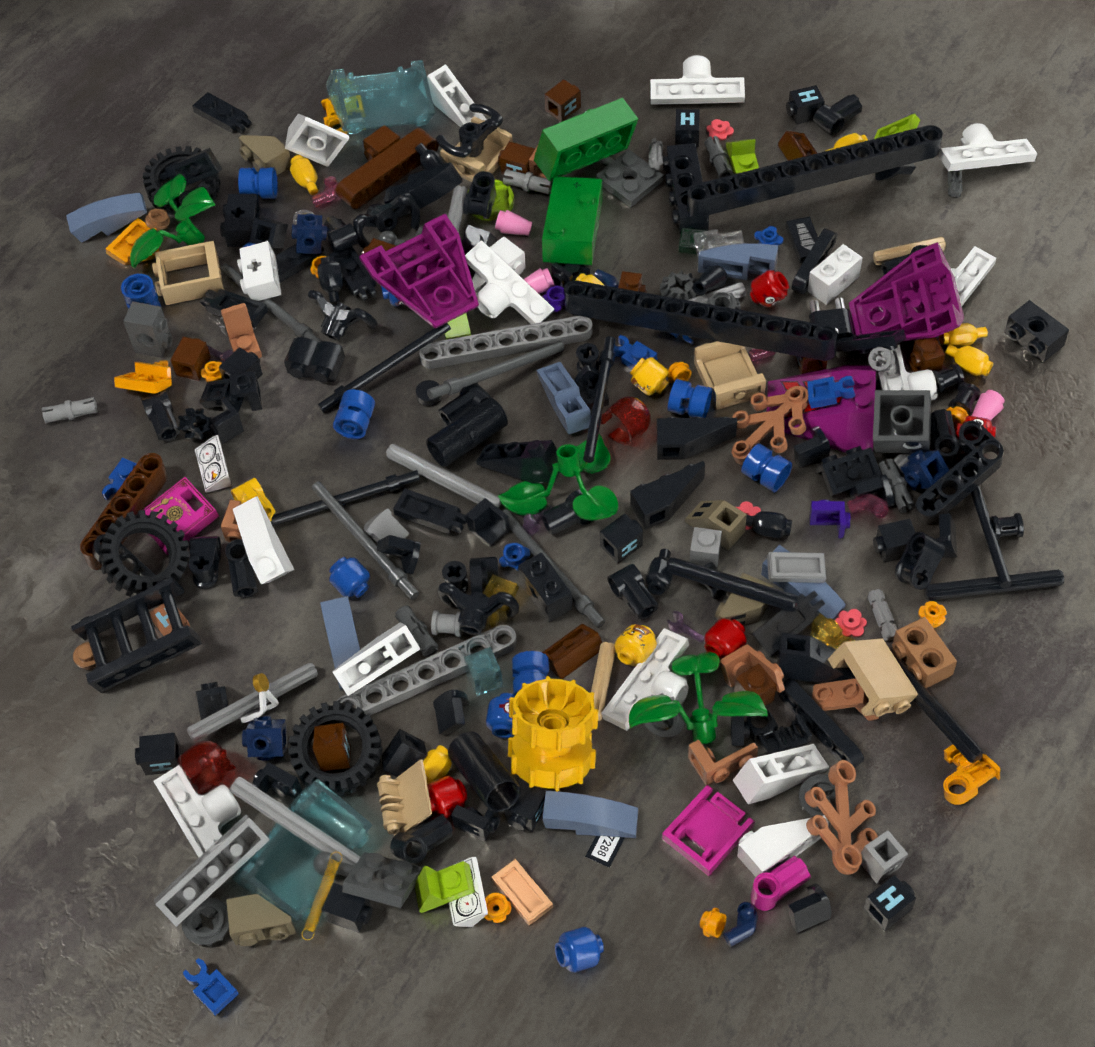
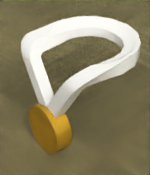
M263 673L253 677V686L259 692L260 708L240 717L242 723L260 717L266 711L279 704L278 700L268 690L269 681ZM266 698H267L272 704L266 705Z

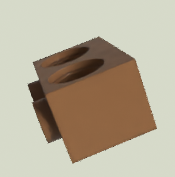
M926 617L896 630L892 644L894 653L899 659H903L908 669L926 688L953 675L957 660ZM909 641H915L919 645H913ZM925 663L933 664L935 667H928Z

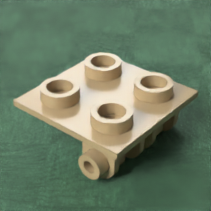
M422 759L395 779H391L390 775L379 777V782L377 783L379 796L381 797L379 801L383 805L381 807L383 826L388 834H394L395 836L400 832H408L432 814L426 781L427 777Z

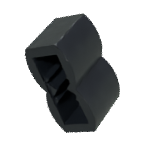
M296 337L293 339L284 364L287 373L295 378L312 377L319 382H334L341 369L345 355L342 346L327 341L317 342L309 338Z

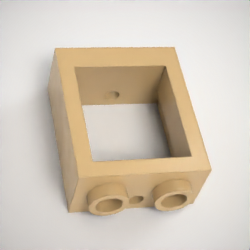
M214 241L155 252L156 263H152L155 278L159 277V281L155 282L158 296H163L166 305L206 297L205 294L208 290L216 292L219 289L224 290ZM208 264L210 277L169 285L167 272Z

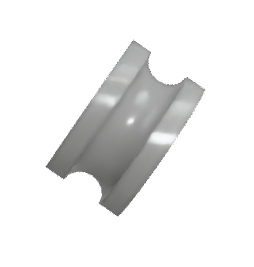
M877 347L870 352L868 362L877 371H888L893 367L895 357L891 350ZM881 352H884L887 362L882 363V366L879 367L880 362L876 361L877 355L881 356Z

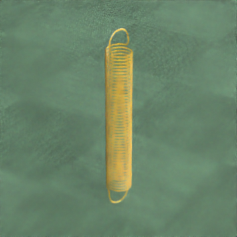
M340 862L332 865L335 867L329 869L332 871L328 872L331 874L327 875L330 876L328 877L330 879L327 880L329 882L326 883L328 885L325 886L327 888L322 890L324 891L321 893L323 895L319 896L318 898L320 899L315 901L317 903L312 905L314 907L311 908L313 910L310 911L312 912L310 914H313L311 915L313 917L310 918L312 920L305 923L307 925L304 926L306 927L304 930L307 929L315 932L316 929L314 928L317 927L319 916L322 915L320 914L322 913L321 909L329 894V889H331L330 886L333 885Z

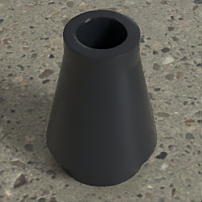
M718 265L709 266L693 284L695 293L702 296L705 293L723 288L727 281L725 269Z

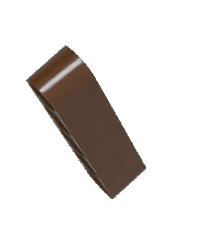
M422 128L414 129L342 179L335 189L336 195L351 208H360L421 165L420 155L415 150L416 146L423 143L428 150L437 152L439 148L438 142Z
M148 453L140 458L82 540L80 550L91 569L101 570L102 564L99 563L92 553L95 539L105 534L112 523L115 524L120 516L125 518L127 513L132 511L134 515H137L139 510H143L150 505L166 483L168 474L160 455Z

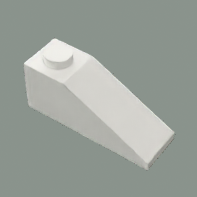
M446 64L427 76L422 89L434 105L458 126L461 127L471 122L474 116L481 120H487L483 114L470 111L469 106L474 103Z
M258 496L233 508L248 559L260 583L272 582L293 571L294 568Z
M400 622L375 638L333 670L332 673L346 695L349 696L420 650V647L407 626Z
M810 744L751 758L735 776L733 782L747 804L770 799L803 783L809 777L827 771L829 766L816 746Z
M823 815V817L827 821L828 828L831 830L832 824L828 821L825 815ZM810 818L764 826L755 833L749 831L740 839L737 857L757 877L761 873H769L794 855L797 857L821 837L820 835L813 836L808 832L806 823Z

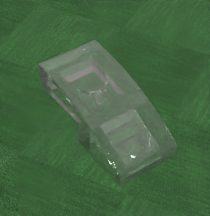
M717 229L693 233L698 257L699 252L711 248L745 244L741 230L718 234Z

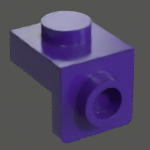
M811 501L810 525H837L838 538H844L845 529H850L851 520L850 512H845V501Z

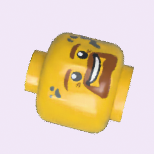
M649 357L646 360L641 358L630 372V375H632L631 383L646 396H651L655 392L660 395L669 384L666 380L669 372L667 368L653 357Z
M634 624L622 632L614 645L618 659L626 665L636 667L638 663H643L648 659L656 648L657 642L655 634L650 628Z

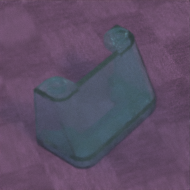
M423 60L411 61V68L403 70L402 67H398L395 72L355 77L353 72L348 73L346 76L344 69L332 70L326 83L329 99L342 130L347 131L348 134H357L362 130L380 128L383 125L387 127L408 124L423 126L428 124L435 114Z
M319 779L307 785L288 807V809L350 850L354 847L360 849L371 836L367 832L373 824ZM275 823L266 834L270 840L237 870L232 879L250 893L260 895L291 916L293 922H297L299 919L304 921L311 913L310 911L313 910L311 909L314 907L311 904L314 900L313 897L320 889L319 887L323 885L321 881L325 877L317 874L313 868V860L321 852L278 823Z

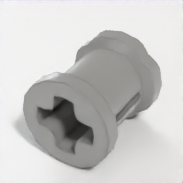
M434 610L431 622L432 635L437 636L438 633L455 634L456 637H461L462 631L459 629L460 622H458L460 612H457V614H441L438 610Z

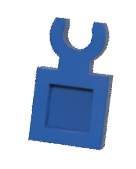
M623 335L618 337V343L622 346L618 347L615 345L614 353L615 356L621 357V363L628 368L633 369L641 358L646 360L649 357H653L657 360V352L636 341L631 345L627 337Z
M833 376L807 382L808 400L811 409L837 404V397L850 399L856 396L853 387L847 388L848 386L855 385L852 376H845L838 382H835Z
M125 458L120 460L108 477L111 484L105 486L102 491L105 500H108L112 494H116L137 463Z
M198 958L196 963L201 968L199 974L191 975L185 970L183 975L188 983L198 985L193 990V993L216 1016L239 993L217 969L209 975L207 965Z

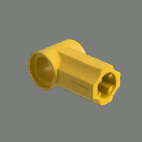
M252 478L231 489L234 500L241 501V504L258 496L269 520L272 521V516L276 512L273 505L266 498L256 478Z

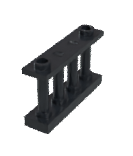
M173 578L161 580L155 586L93 616L84 617L79 623L71 626L74 633L83 640L88 639L96 668L85 675L88 684L100 693L202 644L198 633L188 625L183 626L174 597L185 592L183 587ZM164 603L172 631L158 639L149 609ZM138 615L147 643L145 646L133 651L124 622ZM113 627L122 655L120 658L107 663L99 634Z

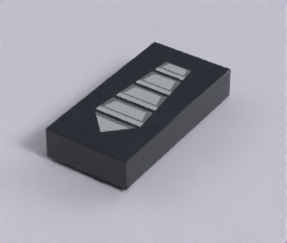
M810 217L786 221V229L800 263L804 262L818 239Z

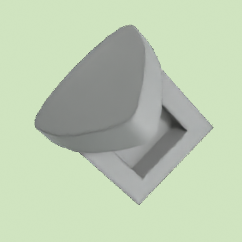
M388 508L372 517L364 525V531L377 543L388 535L406 538L409 534L391 515L392 512Z

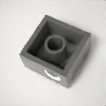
M875 390L873 425L875 453L930 451V390Z

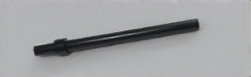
M446 323L427 332L345 387L341 385L333 391L334 394L318 403V407L324 413L341 402L345 391L359 390L451 330V327Z
M612 336L605 338L604 349L600 352L599 356L600 371L583 460L587 463L594 461L610 368L614 365L615 338Z
M966 453L959 457L960 461L967 456ZM968 469L963 474L966 477H974L977 475V472ZM979 485L971 492V496L1000 586L1008 588L1012 585Z
M417 470L399 476L393 474L385 477L386 480L333 497L342 505L387 490L390 492L399 490L400 486L419 481L420 477ZM322 500L275 514L270 522L272 526L329 508Z

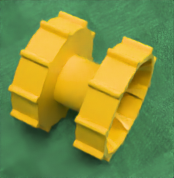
M546 676V679L529 684L522 683V688L515 697L509 698V717L512 718V734L514 735L513 738H508V757H511V774H517L521 779L529 783L530 788L537 786L555 789L556 792L560 788L569 787L576 783L583 784V778L590 769H595L596 750L592 749L591 731L598 728L599 710L594 709V692L589 693L583 687L576 684V680L550 679L549 676Z

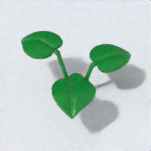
M182 174L175 176L157 191L154 196V204L157 207H162L169 202L176 212L175 218L182 222L176 227L177 236L164 230L157 232L154 228L143 233L135 241L131 249L130 262L134 269L141 261L151 256L161 246L163 236L174 239L178 244L183 241L187 246L203 243L205 235L191 222L189 217L215 206V202L204 187H199L190 192L183 199L182 205L179 208L175 205L174 199L180 196L186 187V179Z
M598 435L595 457L592 463H587L583 460L586 441L578 446L571 444L562 445L556 451L558 463L553 464V472L546 490L541 483L524 481L514 485L505 493L499 494L498 497L501 504L511 512L520 515H533L541 512L547 507L545 497L550 495L559 471L565 477L576 476L580 491L583 494L577 496L573 501V510L577 516L586 520H599L615 515L618 511L616 495L609 488L600 485L594 486L587 491L580 472L583 470L587 473L600 472L610 464V453L601 435Z
M703 652L698 655L681 656L672 663V671L675 674H694L699 709L692 712L690 719L678 700L671 701L667 695H653L642 698L633 705L629 713V726L632 728L642 723L667 720L680 713L686 723L687 730H692L693 741L700 740L702 744H707L716 739L715 727L718 726V715L768 717V713L761 697L752 691H738L724 695L722 701H716L713 705L712 714L708 709L704 708L700 673L716 671L720 665V659L716 653Z

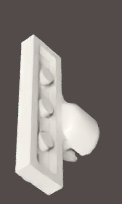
M700 55L688 57L683 62V77L680 79H650L651 105L745 102L744 77L714 78L711 76L710 61Z
M975 123L963 131V138H961L963 146L941 148L938 155L948 171L1033 162L1036 159L1037 152L1027 139L996 141L985 125Z
M482 240L465 255L467 264L486 282V285L476 294L479 303L477 308L485 316L496 318L504 309L511 306L530 324L543 322L553 313L554 308Z
M974 246L959 267L956 269L951 268L955 277L961 306H963L995 265L997 259Z
M897 345L898 348L891 350L895 357L893 367L888 371H878L882 390H930L931 400H935L938 393L932 370L907 372L904 367L900 345ZM881 352V356L877 355L876 361L880 362L879 367L882 366V363L887 362L884 352Z
M664 628L656 638L657 646L645 662L636 665L602 711L603 719L627 731L630 728V710L642 698L663 693L669 697L674 696V700H678L682 705L689 690L687 679L671 672L673 661L681 657L688 648V638Z
M179 765L154 780L155 785L198 857L222 837L221 828L223 825L241 813L240 805L226 785H220L205 795H198Z

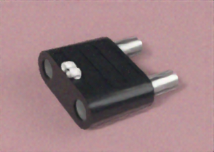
M840 297V302L839 298L835 299L836 309L820 311L817 300H815V306L813 300L810 302V322L835 328L837 340L854 335L850 312L845 308L843 298Z

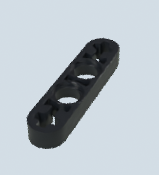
M791 678L784 681L785 690L780 693L778 692V695L795 715H801L808 729L838 761L846 760L854 768L859 766L864 761V756L857 745L797 682Z

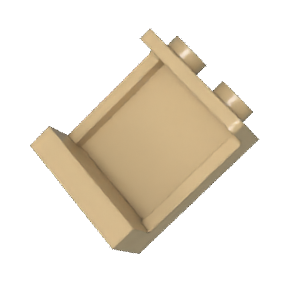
M475 116L471 119V122L476 124L485 121ZM495 129L484 140V149L477 157H457L443 149L440 151V155L447 163H452L462 178L472 182L473 177L479 172L487 171L493 174L500 166L498 164L499 153L505 149L509 141L513 142L512 134L504 129Z
M716 341L705 343L695 348L694 364L704 386L713 388L711 401L715 410L751 401V397L756 393L765 394L766 379L763 373L757 374L745 346Z
M883 639L843 642L828 658L833 669L849 667L869 699V702L861 709L863 716H882L893 712L896 714L903 713L910 708V702L918 695Z

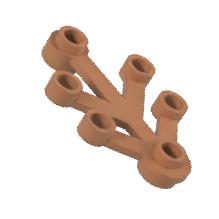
M791 387L782 395L766 397L763 393H756L751 397V404L754 410L762 411L766 407L780 406L775 411L750 415L743 410L734 413L733 418H737V428L739 429L763 423L745 441L741 440L734 444L732 455L737 464L743 465L752 448L773 428L774 437L770 441L771 447L775 453L785 452L788 448V443L785 438L784 417L791 410L793 418L788 424L791 433L801 435L806 431L803 409L808 406L809 400L808 390L805 387Z
M841 760L831 766L828 773L830 782L835 786L836 810L827 800L825 792L820 787H813L805 793L807 804L813 808L818 807L838 832V839L830 831L826 819L821 815H815L810 818L806 823V827L811 835H820L831 849L832 861L836 869L842 874L852 875L858 871L862 863L861 852L863 848L878 836L873 829L866 828L857 834V841L851 845V833L863 821L873 817L876 813V808L871 801L864 800L855 806V812L849 816L847 785L855 780L856 771L850 762Z

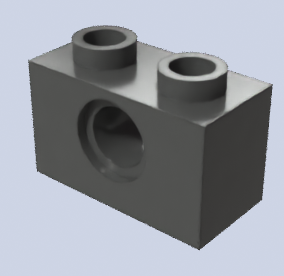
M132 301L123 322L134 352L163 358L166 350L172 345L173 337L169 332L167 319L164 317L161 306Z

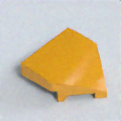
M135 219L105 248L106 254L123 265H130L132 246L150 228L141 219ZM155 252L141 262L155 259Z
M167 360L154 362V364L134 362L135 372L114 377L115 387L153 394L161 392L172 385L171 367L168 366Z

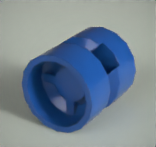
M275 167L260 168L258 172L255 168H240L238 175L239 193L257 194L262 199H276L278 180Z
M133 274L122 282L121 291L128 310L132 301L161 306L153 281L148 275Z
M676 379L668 400V412L683 415L687 412L690 418H706L712 400L713 388L700 384L692 387L691 382Z
M352 389L345 391L333 422L335 431L350 439L364 437L369 425V419L375 407L373 397L361 390Z
M757 444L744 460L741 472L754 481L760 479L762 486L772 492H777L787 480L792 469V462L780 455L772 456V450L762 444Z
M525 651L518 653L512 658L514 695L522 688V683L529 684L546 679L549 673V659L546 654L538 651Z

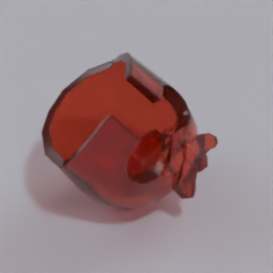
M631 396L617 400L601 416V425L610 420L613 413L625 426L627 431H623L618 427L608 435L609 438L620 444L634 442L647 431L651 424V415L646 404L638 398Z
M204 740L197 742L178 757L180 767L187 778L198 787L197 792L200 795L221 784L228 776L229 771L236 768L233 764H230L226 750L212 741Z

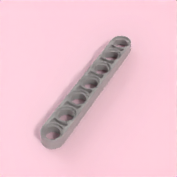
M575 316L431 342L419 350L420 362L424 367L433 369L538 350L557 342H562L563 345L582 342L591 338L593 334L592 321L588 317ZM584 325L588 329L584 332H578L575 330V327ZM558 329L563 334L555 337L550 335V332ZM535 334L538 338L534 341H528L525 339V336ZM508 338L511 339L513 343L508 346H504L500 344V341L502 339ZM479 343L488 345L484 350H477L475 348ZM453 348H461L463 350L458 355L450 353V350ZM429 352L438 354L434 359H426L424 357Z
M508 625L497 626L365 685L349 696L345 694L338 698L337 701H340L341 705H345L346 702L356 706V709L360 707L366 715L371 716L494 660V658L497 659L510 653L516 647V633ZM507 634L512 639L508 644L501 645L496 642L497 637ZM475 646H483L486 649V652L481 656H474L470 653L471 649ZM456 657L460 660V664L457 667L449 668L445 665V661L448 658ZM424 669H431L435 672L434 676L427 680L420 678L419 673ZM400 680L406 681L409 684L404 691L394 690L393 685ZM373 692H379L382 694V699L377 703H370L367 701L368 695Z

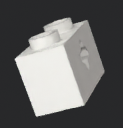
M266 241L240 248L241 259H238L237 263L241 274H243V279L240 280L243 293H248L249 297L256 301L281 295L276 256L269 242Z
M841 245L810 271L807 292L827 305L860 277L863 257L846 245Z

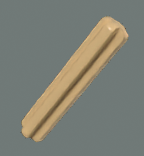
M937 237L874 252L873 260L875 265L880 266L883 262L910 254L913 247L917 245L929 246L936 242L940 244L942 251H945L946 242L943 237Z
M602 642L600 645L591 692H594V709L599 710L598 721L602 720L601 713L605 707L615 656V645L608 642Z

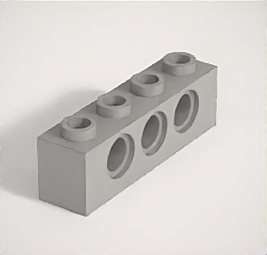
M246 814L154 899L155 905L177 927L270 839Z

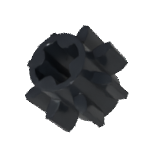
M186 408V415L178 416L180 426L177 429L186 433V439H192L193 437L195 439H203L202 433L211 431L209 428L211 417L203 414V408L196 410Z

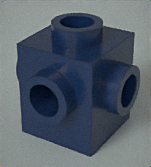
M297 215V224H292V239H297L296 253L321 254L322 240L327 241V226L322 225V215Z
M938 450L928 452L916 451L908 456L909 461L900 467L905 475L906 482L913 490H927L949 471Z
M260 716L251 720L246 730L242 732V745L247 747L248 757H257L258 760H270L276 756H283L288 747L286 719H271L270 716Z

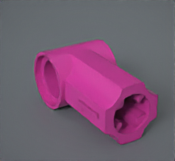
M794 855L769 873L759 874L754 879L752 886V904L762 911L773 909L780 899L810 880L811 875L801 858H797ZM759 889H769L773 894L764 895Z

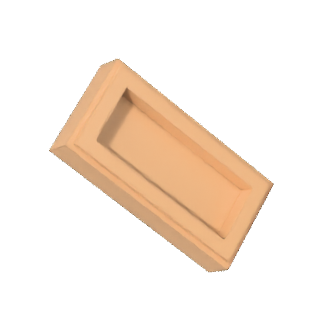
M516 859L491 877L493 883L506 896L507 900L529 926L553 908V903Z

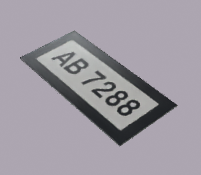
M595 836L585 857L610 868L625 837Z

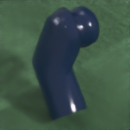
M599 269L596 270L594 276L605 286L618 288L619 281L615 276Z
M743 902L738 906L737 925L723 933V937L729 947L752 936L756 931L758 914L750 902Z

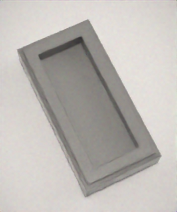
M768 552L767 554L769 582L824 583L827 579L824 553Z

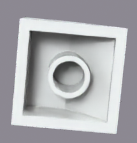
M297 114L288 127L285 149L328 167L349 140V135L306 116Z

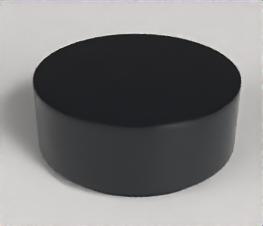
M425 380L419 383L416 387L417 401L424 406H433L439 403L442 396L430 399L427 395V390L440 384L433 380Z

